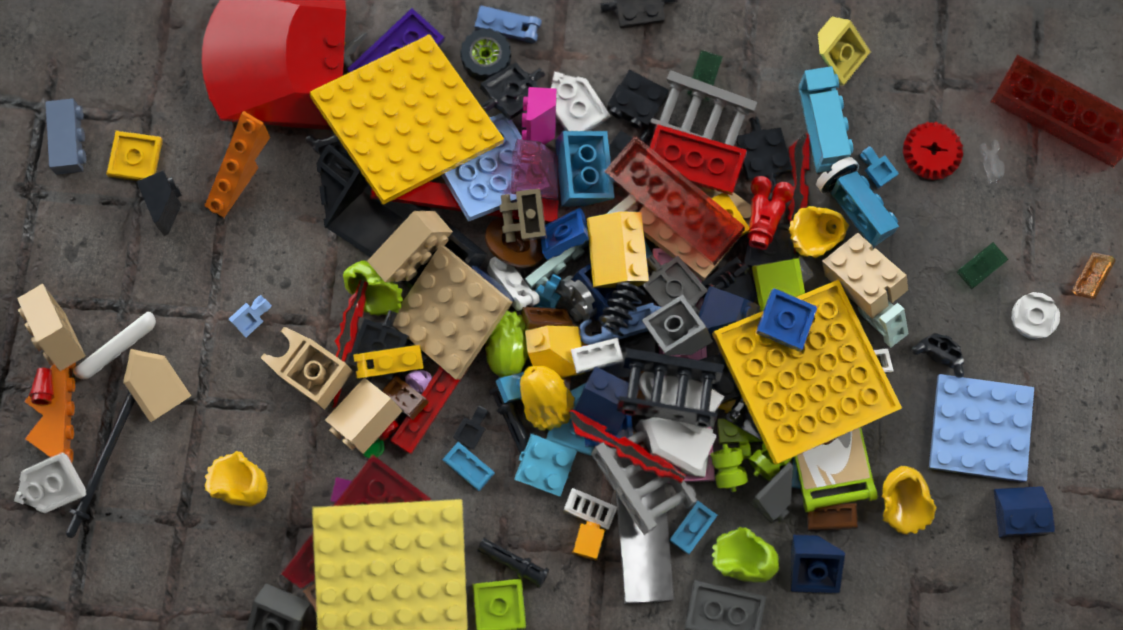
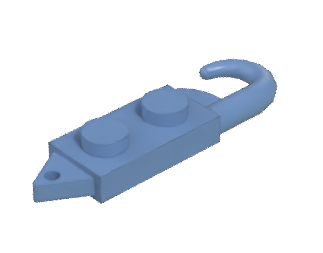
M650 303L636 307L637 312L629 311L628 314L632 316V321L624 320L629 326L628 329H619L624 336L615 335L603 326L601 334L587 336L585 328L592 320H585L579 327L581 341L591 345L614 338L619 340L649 331L642 322V319L661 307Z

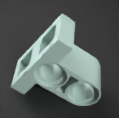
M888 301L889 306L873 319L858 306L860 314L883 335L884 342L890 348L909 334L904 308L898 303L893 305Z

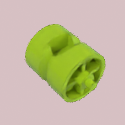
M763 443V449L757 450L748 461L756 470L753 473L756 477L760 474L771 481L781 471L780 466H786L792 458L774 465Z
M722 444L723 449L711 453L712 464L714 468L719 469L715 476L717 488H731V492H735L737 486L748 482L746 470L739 466L744 459L742 448H728L727 444Z

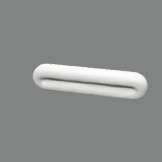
M146 312L77 365L73 369V374L79 379H88L99 372L105 365L117 358L122 352L126 351L154 328L156 320L153 313Z

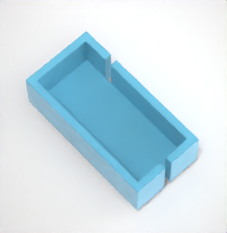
M832 66L806 70L799 85L816 173L831 171L834 163L850 157L851 153H853V143L851 139H848L846 132L849 129L848 120L846 117H843L842 109H844L843 97L839 96L838 90H836L839 87V78L837 74H834Z

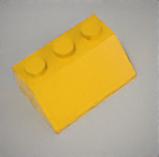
M620 211L587 218L593 287L616 288L618 282L629 283L639 287L648 282L642 212Z

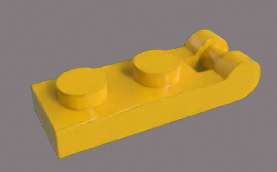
M420 345L353 355L354 362H357L358 371H356L357 378L424 368ZM373 359L374 369H367L366 360Z

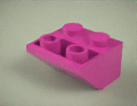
M529 87L528 97L523 98V111H527V113H522V127H526V130H522V144H526V154L533 153L555 138L557 88Z

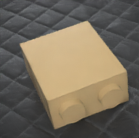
M363 378L325 421L331 426L329 431L339 440L343 437L342 442L353 451L357 448L361 453H364L397 418L402 410L389 396L366 378Z

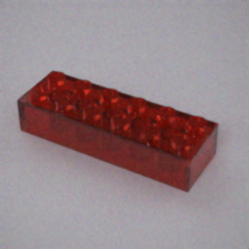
M1017 54L990 102L1105 164L1114 167L1123 157V110Z
M636 135L604 171L611 181L713 266L717 264L745 231V226Z

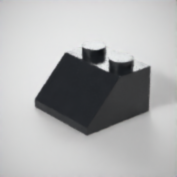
M160 171L137 181L154 224L166 236L169 234L180 210L181 202L179 197L182 196V193L173 177H168L164 171Z

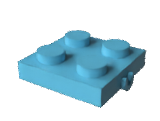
M531 434L525 451H522L519 461L521 462L514 479L561 496L566 480L569 478L568 474L571 472V466L577 451Z

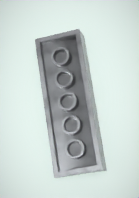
M634 455V456H633V457H635V458H637V459H641V457H640L639 455ZM616 456L615 461L620 468H626L633 464L630 459ZM650 464V465L647 466V467H657V466H655V465H653V464ZM642 469L630 476L628 481L633 488L639 489L658 476L654 472H645ZM664 485L643 497L642 502L647 509L651 510L666 501ZM616 493L625 604L673 601L674 593L667 512L656 518L657 526L651 532L643 535Z

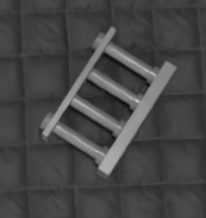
M670 70L667 83L671 84L670 87L672 89L660 120L652 118L651 126H654V131L658 124L697 135L690 132L701 100L708 97L714 99L713 103L715 105L704 134L700 137L712 139L723 107L730 105L735 107L736 115L725 144L734 146L745 115H748V113L754 114L757 102ZM683 89L692 91L691 95L693 98L682 127L678 128L668 124L680 91L683 92Z
M640 420L635 426L637 433L628 439L636 444L643 441L650 454L655 456L650 446L648 434L644 430L642 420ZM604 442L596 446L591 453L643 535L651 532L657 526V517L682 502L688 509L697 501L695 491L684 480L681 484L672 478L657 477L639 489L633 488L628 481L629 477L642 470V468L634 466V464L626 468H620L615 461L616 456H618L616 448L606 447ZM619 444L616 445L622 453L631 448L622 447ZM642 458L639 459V460H641L646 466H649L650 464H652V463H650V462H648V461H646V460H644V459H642ZM670 482L677 494L655 508L647 509L642 502L643 497Z

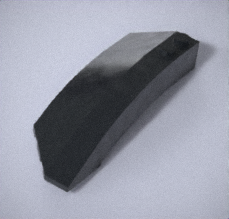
M331 144L326 146L316 163L317 173H320L322 185L319 186L321 204L324 205L326 216L323 219L324 228L329 229L370 258L413 211H432L427 206L392 201L383 205L379 199H372V187L351 156ZM440 216L453 231L444 246L468 266L480 268L488 254ZM428 263L421 265L416 270L418 273L413 279L402 282L412 289Z

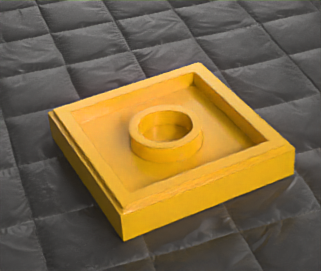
M115 131L106 175L108 177L139 181L155 174L163 139L157 136Z

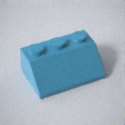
M562 131L555 140L562 207L587 206L614 199L607 131Z
M855 171L840 177L831 195L874 248L896 232L899 227L898 220L893 213L885 209L881 197L872 192L869 188L868 180Z

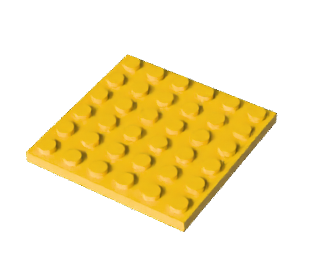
M430 35L310 91V98L383 205L498 147L504 142L503 136Z
M839 279L796 297L817 306L803 350L800 352L756 334L763 311L712 333L774 465L902 409Z

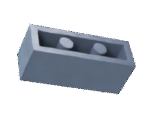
M74 98L46 101L50 169L55 174L83 172V163H86V153L82 149V142L85 141V133L80 123V120L84 118L82 106H79Z

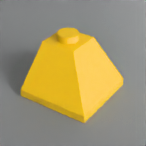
M544 326L525 331L527 352L532 366H545L553 369L561 378L580 375L576 373L571 349L582 347L579 327Z

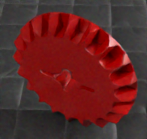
M927 121L924 124H918L908 133L903 144V156L908 167L918 176L931 180L943 179L953 174L961 164L964 155L960 136L955 134L954 129H950L946 124L942 125L938 122L929 123ZM932 145H936V149L939 151L936 152L935 155H932L931 150H928L927 148H931Z

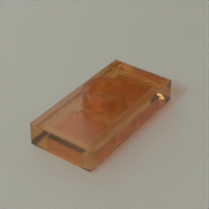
M1092 252L1072 289L1073 294L1095 300L1116 261L1114 257Z

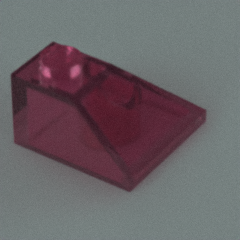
M517 139L512 152L511 194H516V191L540 188L542 197L557 199L558 156L539 141Z

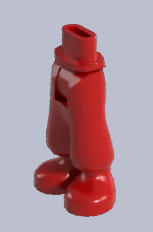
M758 176L752 180L750 186L754 197L751 201L748 238L750 239L749 245L751 247L765 250L768 248V244L772 242L779 221L785 212V204L792 200L795 190L790 183H777L774 187L771 201H769L768 198L772 188L771 181L767 177Z

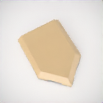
M130 349L123 383L150 422L191 396L165 356Z

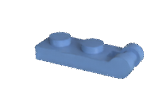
M480 5L475 29L490 28L494 31H499L505 37L536 43L538 37L536 32L540 28L542 20L534 16L527 17ZM522 26L528 27V31H521Z

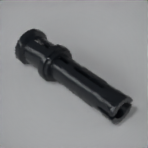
M497 386L490 390L489 394L493 395L498 406L497 412L503 415L517 449L521 454L522 451H525L529 438L516 410L518 404L515 401L504 403Z
M485 537L477 549V552L517 572L519 578L522 579L524 577L535 583L539 589L542 587L550 571L549 568L544 569L534 564L532 559H523Z

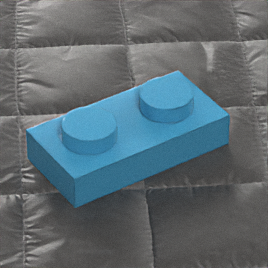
M697 501L669 541L689 555L715 520L717 514Z

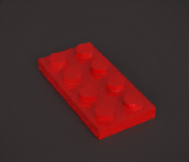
M657 124L643 169L733 195L747 150Z

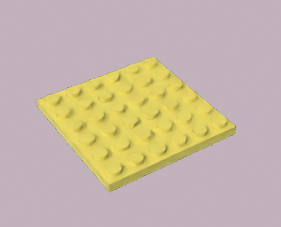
M462 499L313 507L318 630H468Z

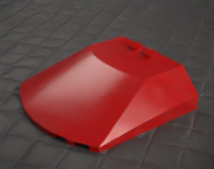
M220 0L208 22L202 48L203 79L209 100L212 102L220 120L239 122L244 111L263 122L264 125L332 130L310 98V91L343 76L346 23L345 0Z

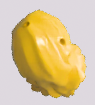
M808 206L807 208L799 209L794 215L793 221L790 222L789 233L793 246L800 255L817 258L844 240L849 224L842 214L828 208Z
M529 366L520 379L521 400L525 406L524 413L526 419L534 427H538L539 430L547 428L551 431L554 427L560 428L562 424H567L572 417V414L569 412L574 408L575 397L565 387L564 380L553 369L545 366Z
M236 451L234 454L221 456L215 459L213 465L207 469L209 473L205 475L207 479L204 485L205 491H208L213 498H219L231 505L252 507L259 504L267 495L268 483L265 473L257 465L248 461L242 452Z
M900 466L890 472L884 481L883 495L881 496L884 499L885 506L883 512L884 522L888 523L892 528H896L897 532L905 535L910 532L916 534L918 530H925V526L930 525L932 520L935 519L934 512L936 511L934 500L931 499L929 487L919 471L907 466Z

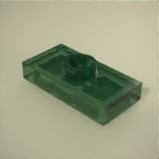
M701 50L692 78L714 86L723 56ZM688 90L687 95L692 96V91ZM705 97V99H703V100L709 101L710 98Z
M992 242L961 267L957 273L971 289H974L1009 259Z

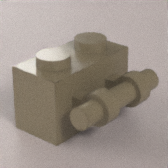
M540 188L516 191L517 202L511 203L510 194L501 195V205L499 207L500 212L503 213L504 226H502V231L506 235V243L515 242V232L521 231L523 241L547 238ZM518 210L520 223H513L512 211Z

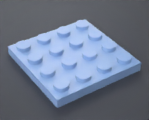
M502 113L490 117V120L503 136V144L441 175L468 222L499 210L501 195L510 194L511 203L517 202L516 191L540 188L542 193L551 187L533 154H526V144H522V136L513 121H508Z
M939 374L936 385L929 469L1026 482L1034 387L965 377L957 378L956 376Z

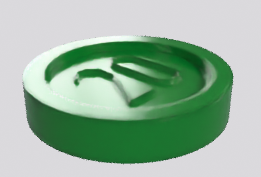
M377 438L362 454L367 458H370L372 454L379 458L385 449L383 440Z

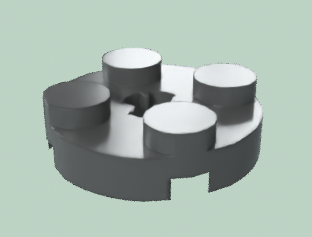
M567 276L560 281L558 285L559 290L555 293L561 296L559 301L566 305L574 321L589 320L597 313V308L593 309L591 305L594 302V298L580 280L574 282L571 280L573 276Z

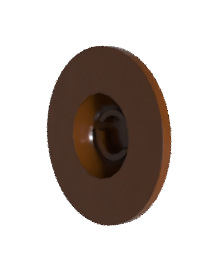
M503 217L493 220L488 225L485 232L486 245L491 253L502 262L515 267H531L538 264L544 257L541 239L523 241L521 231L515 232V242L506 243V235L502 231V226H504ZM513 219L514 224L520 223L519 220Z

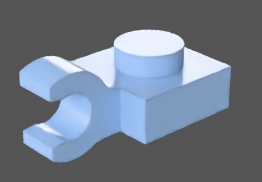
M260 295L254 300L251 307L245 303L229 320L242 335L247 337L263 323L260 316L268 311L272 305Z

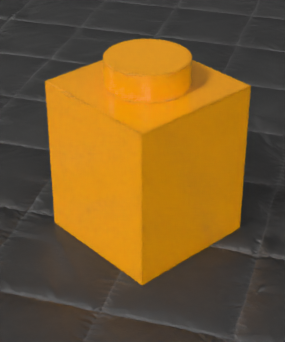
M589 521L586 522V525H580L573 555L597 560L604 530L600 529L601 525Z

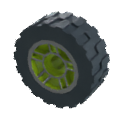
M490 28L475 30L465 38L466 40L461 45L460 54L463 68L475 80H482L484 82L511 64L510 44L507 42V38L502 36L499 31H494ZM487 52L489 53L488 58L482 57V55L487 54Z

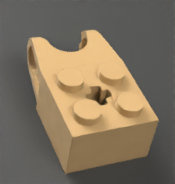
M283 327L280 332L289 340L290 347L288 352L282 357H273L264 353L261 359L290 386L325 410L354 371L346 363L310 338Z

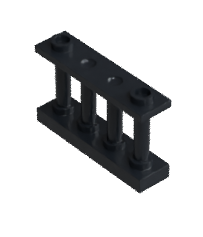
M627 348L623 368L631 370L627 397L619 396L617 411L630 416L637 414L695 424L700 428L714 427L718 412L709 411L712 385L714 383L719 384L723 373V364ZM642 371L655 375L651 401L636 399L640 372ZM666 375L675 376L679 379L675 405L661 403L664 376ZM690 379L703 383L700 409L685 407L688 380Z

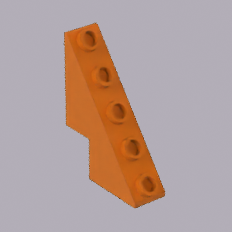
M244 111L241 114L205 203V207L225 218L259 168L255 159L270 139L264 123Z
M76 362L62 371L55 364L50 368L52 370L54 399H52L50 405L33 404L30 396L24 401L43 415L25 439L50 457L63 452L68 456L71 463L73 462V450L70 449V439L74 438L71 416L75 412L74 402L71 401L72 392L75 391V379L72 378V369L76 367Z

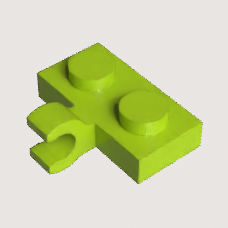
M725 419L717 420L719 445L738 443V447L742 448L744 459L751 457L749 442H763Z

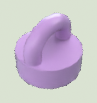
M412 370L406 375L405 382L421 394L429 385L428 383L431 381L432 376L424 370Z

